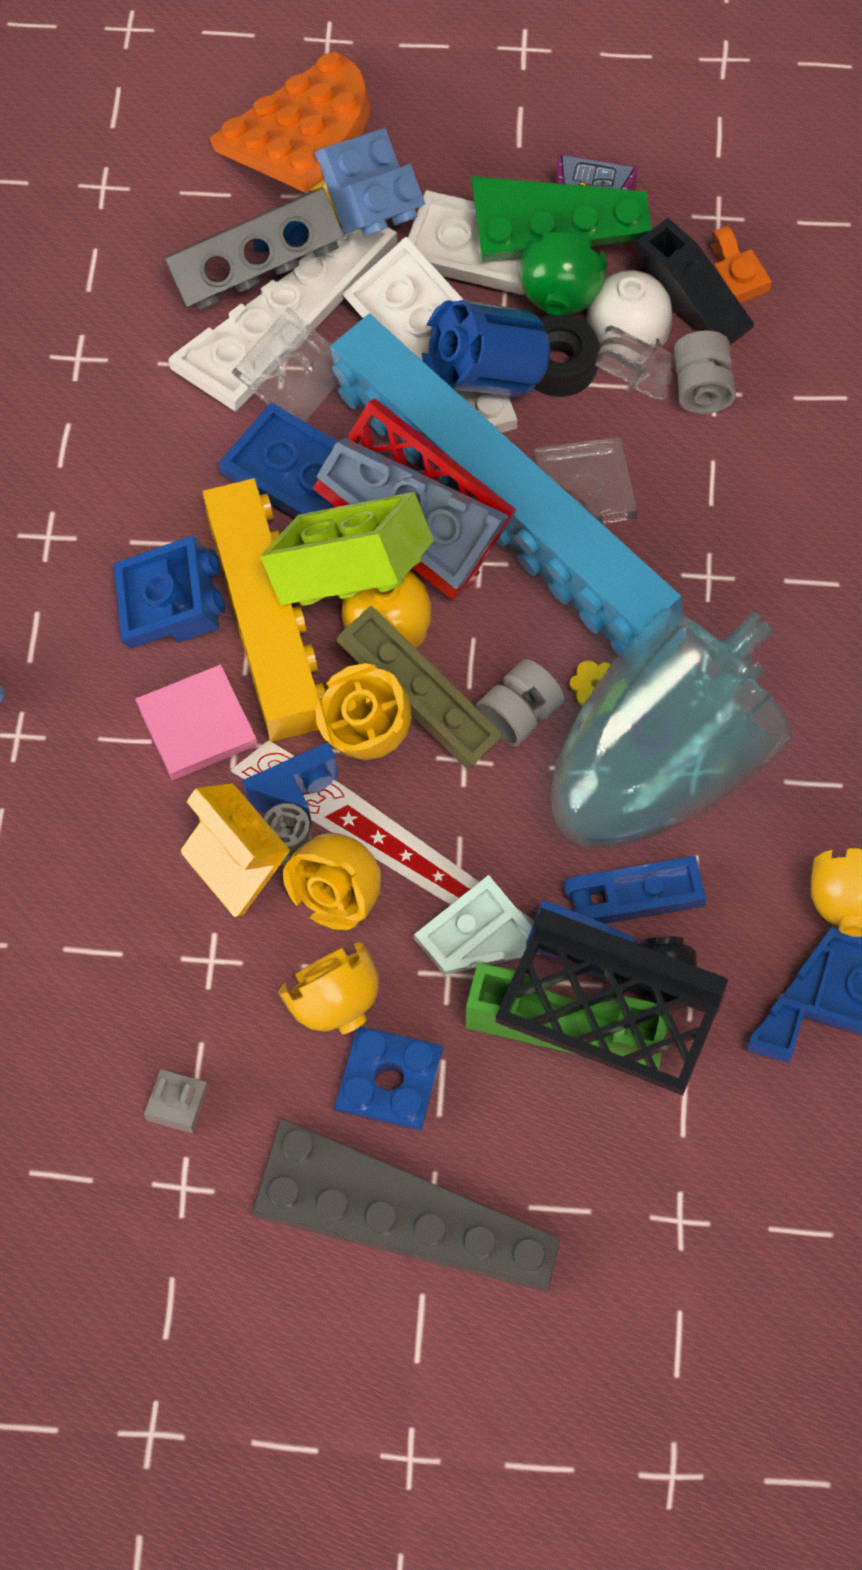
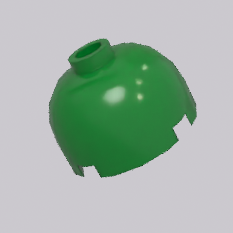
M545 233L542 236V241L536 242L533 245L531 239L524 247L520 262V281L525 296L536 307L553 316L569 315L585 310L592 305L602 290L608 267L606 254L601 250L599 256L597 252L591 249L592 241L571 233Z

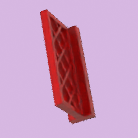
M376 398L368 401L347 439L359 443L361 440L362 446L374 452L392 450L394 461L406 467L407 463L403 448L414 447L422 454L425 470H418L416 472L439 483L438 476L449 475L458 482L460 493L483 504L485 503L487 506L509 516L464 585L457 590L423 562L420 561L412 567L453 600L472 586L480 574L479 568L517 510ZM374 417L387 426L390 442L373 444L369 424ZM317 480L313 489L335 507L350 505L321 480Z

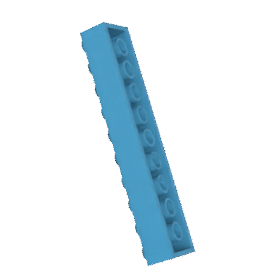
M370 313L330 346L334 361L332 370L339 380L340 388L338 393L342 400L350 408L356 409L359 407L363 411L368 401L376 398L513 506L517 511L496 543L501 547L508 545L517 554L516 557L520 565L530 575L535 576L538 573L548 582V589L560 603L566 605L569 602L580 612L579 617L590 631L595 634L602 632L611 641V647L620 659L626 663L633 661L644 671L683 636L682 596ZM374 417L370 423L372 428L381 436L388 434L387 426ZM414 447L403 448L405 459L413 464L417 461L425 468L422 454ZM449 475L438 476L441 484L460 492L458 482Z

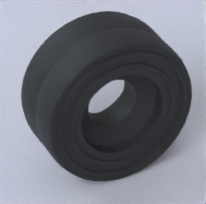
M548 315L540 318L539 320L545 326V332L549 336L551 351L554 349H565L571 353L572 357L568 361L561 363L549 358L548 370L541 382L535 385L534 389L542 394L553 397H567L583 391L592 383L598 371L600 347L596 333L589 324L572 315Z

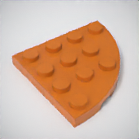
M335 51L318 58L316 64L304 73L290 77L285 82V86L273 94L258 99L253 104V108L241 116L226 121L221 126V129L210 136L209 139L215 152L306 193L324 179L321 173L320 162H317L314 152L362 135L370 114V95L358 67L346 56Z

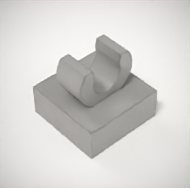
M160 1069L144 1113L146 1121L193 1134L208 1091L207 1082Z

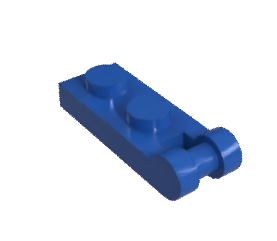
M696 856L579 875L564 882L566 897L573 902V911L604 924L705 907L706 895ZM604 892L606 903L593 905L591 896Z

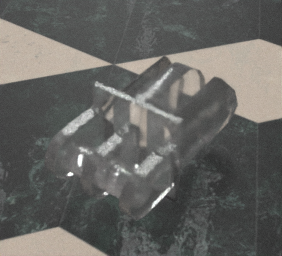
M610 325L606 327L603 333L595 365L628 382L626 391L628 393L636 389L654 399H665L669 393V388L666 384L672 381L673 373L670 369L675 367L674 354L658 346L660 339L656 338L651 344H648Z

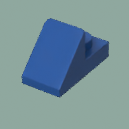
M327 742L242 780L245 798L257 811L267 813L268 810L279 804H294L304 810L311 826L310 809L303 793L319 792L338 778L336 756Z

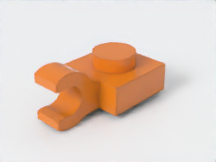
M728 225L713 231L712 235L716 242L710 244V249L714 257L719 261L714 264V267L739 303L769 292L772 281L753 250L750 249L740 253L735 235Z

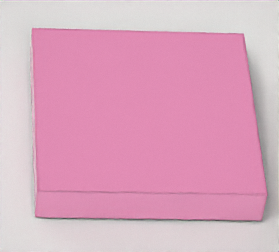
M221 664L136 698L137 707L172 781L258 746L257 739Z

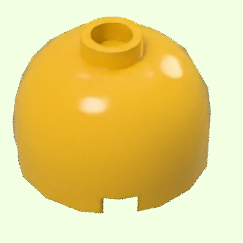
M410 571L404 577V582L392 590L380 592L377 588L363 590L353 597L343 599L341 618L344 629L372 605L414 648L422 644L427 636V630L432 619V604L424 583Z
M367 663L348 666L333 675L326 683L329 688L324 693L322 701L318 697L315 706L316 724L323 738L332 747L349 758L362 761L382 758L397 749L407 736L412 721L411 702L400 681L389 671L378 669L375 665Z
M325 833L306 841L293 853L283 869V882L290 899L297 907L303 901L308 908L316 911V913L311 914L309 917L313 921L333 930H350L359 921L366 918L375 904L381 891V870L371 852L356 839L340 833Z
M847 848L846 857L831 859L833 850L825 851L815 857L810 882L811 898L815 908L826 921L839 927L841 933L848 936L861 937L862 849Z
M354 943L357 953L347 956L344 949L341 948L305 967L295 974L299 984L289 990L286 983L280 987L278 993L299 1023L315 1031L327 1032L339 1028L341 1034H347L356 1030L367 1021L364 1013L375 1003L379 991V973L364 943Z

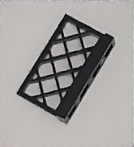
M541 907L534 923V931L497 1012L495 1022L684 1096L713 1021L724 1000L728 979ZM538 949L558 956L564 970L539 979L532 965ZM569 961L577 963L578 965L572 967ZM591 970L605 974L611 988L585 997L576 976ZM528 974L532 982L523 985ZM569 979L578 1001L553 1010L544 988ZM616 979L624 981L625 983L618 985ZM637 988L651 992L657 1006L632 1015L623 994ZM533 992H537L546 1012L529 1020L511 1013L516 999ZM615 997L625 1019L600 1028L590 1006ZM663 997L668 998L672 1001L665 1003ZM684 1006L705 1013L699 1027L681 1034L670 1014L671 1011ZM583 1010L592 1032L576 1038L564 1034L557 1019ZM662 1015L672 1037L647 1047L637 1024ZM550 1022L553 1029L544 1026V1024ZM630 1028L639 1050L625 1056L611 1052L604 1037ZM694 1039L688 1052L684 1043ZM597 1040L599 1047L590 1043ZM677 1046L684 1061L679 1078L659 1071L652 1055ZM644 1059L646 1065H643L636 1061Z

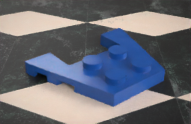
M831 927L797 973V977L784 995L780 996L774 1004L770 1014L752 1034L747 1051L790 1064L803 1018L862 1035V936H848L841 933L838 928Z

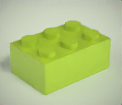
M415 492L297 515L262 553L260 558L280 605L299 602L300 605L306 606L314 604L324 597L338 595L339 598L346 599L359 594L363 590L377 588L378 591L385 592L400 586L411 568L422 560L421 556L433 543L434 539Z

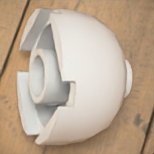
M637 270L619 271L605 278L602 290L592 305L587 308L586 317L587 324L596 333L601 344V350L608 355L622 359L645 357L650 355V349L657 347L660 343L661 346L665 344L672 329L673 320L670 296L663 285L648 273Z

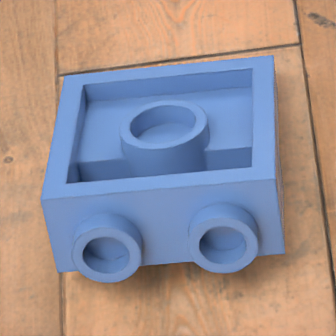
M386 128L314 152L317 162H320L321 173L345 235L360 229L364 237L388 228L385 220L390 218L394 226L418 217L415 209L426 205L411 164L403 167L399 166Z

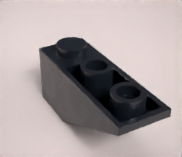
M666 218L636 241L634 270L648 273L657 279L669 294L671 306L699 331L710 330L719 332L728 338L731 345L754 327V322L698 243L669 218Z

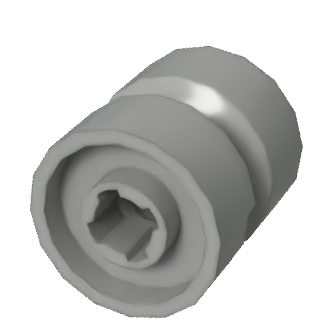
M710 330L693 332L680 338L674 345V360L676 373L678 374L679 403L682 408L691 413L711 414L729 407L735 400L736 388L734 373L731 370L732 356L728 338L719 332Z
M529 659L520 661L503 678L504 685H495L476 703V708L503 734L500 740L514 747L519 746L537 729V720L545 721L564 703L563 692L556 680L543 667Z

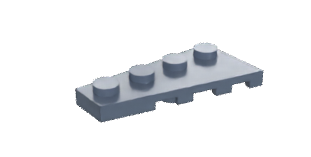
M343 438L335 444L316 476L349 504L415 492L434 539L433 543L421 556V562L456 590L464 585L509 517L492 507L347 438Z

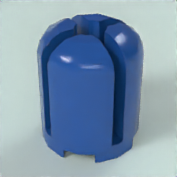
M446 300L434 310L426 326H432L433 329L429 340V353H422L423 362L454 390L503 397H520L533 390L535 385L541 382L548 370L551 352L549 336L545 332V326L539 318L527 310L467 300Z

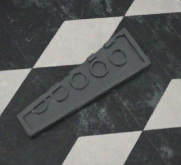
M282 1119L278 1126L253 1209L254 1218L547 1293L560 1245V1238Z

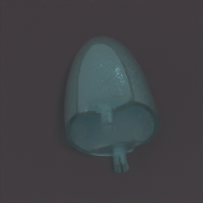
M663 608L634 636L612 662L582 706L565 738L556 762L550 792L551 810L558 830L568 840L589 848H611L637 843L664 833L690 820L739 788L792 741V731L783 712L771 695L756 683L765 674L763 668L757 661L753 665L750 663L753 660L750 655L767 638L774 634L766 620L760 624L758 621L761 619V616L751 611L747 615L748 617L727 638L717 640L688 617L677 611Z

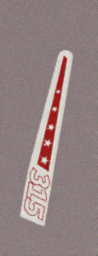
M268 740L230 771L246 779L295 756ZM333 780L328 787L316 793H303L310 809L312 821L332 833H340L356 839L366 846L376 860L448 904L452 905L479 883L478 880L339 782ZM519 910L529 924L533 926L534 920Z

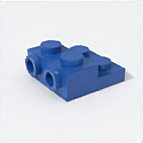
M194 535L113 563L121 641L130 649L169 635L178 642L219 629L218 615L225 612V603L220 591L214 587L213 576L220 574V563L215 552L211 548L207 549Z

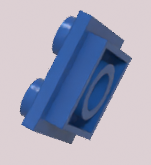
M360 1026L356 1029L336 1100L335 1111L422 1131L444 1049L443 1045ZM385 1071H395L404 1080L397 1089L384 1090L376 1084V1079Z

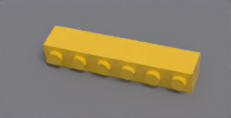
M255 478L204 490L202 492L206 515L269 741L274 742L318 731L315 706L318 697L322 701L325 688L323 683L315 685L311 672L318 671L312 645L303 646L300 634L307 632L300 605L292 607L291 603L280 605L260 558L262 553L280 535L278 530L270 532L267 523L269 520H274L268 494L259 495Z

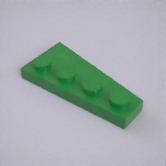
M471 176L482 262L521 257L528 241L532 239V245L536 242H541L543 234L550 232L571 233L585 237L592 241V247L635 241L652 230L647 191Z

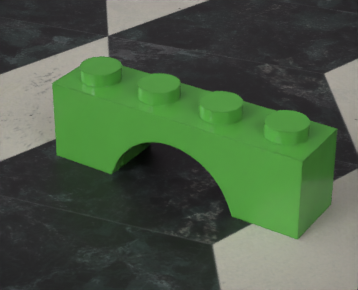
M477 963L466 1005V1029L572 1053L496 1023L495 1017L516 971ZM528 975L526 976L523 985L532 982ZM544 989L553 1010L578 1001ZM537 992L516 999L511 1013L528 1020L546 1013ZM624 996L632 1015L657 1006L653 1002ZM617 1000L601 1002L590 1006L600 1028L625 1019ZM583 1010L557 1019L563 1033L574 1038L592 1032ZM662 1015L637 1024L647 1047L666 1040L668 1027ZM550 1022L544 1024V1026L553 1029ZM630 1028L604 1037L610 1051L620 1056H625L639 1050ZM597 1040L590 1043L599 1047ZM663 1051L652 1055L658 1070ZM644 1059L636 1061L638 1063L646 1065Z

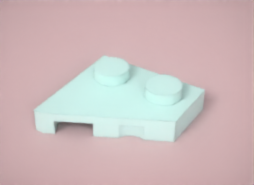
M488 875L416 932L413 939L442 974L447 975L475 969L478 962L493 965L521 959L526 949V942L532 926Z

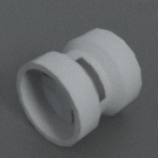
M283 803L276 805L268 810L263 818L291 850L280 865H286L293 853L306 841L312 839L307 814L302 808L294 804Z

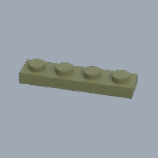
M372 605L339 634L336 641L359 664L375 665L378 669L389 671L400 681L410 699L412 716L468 771L503 737V734Z

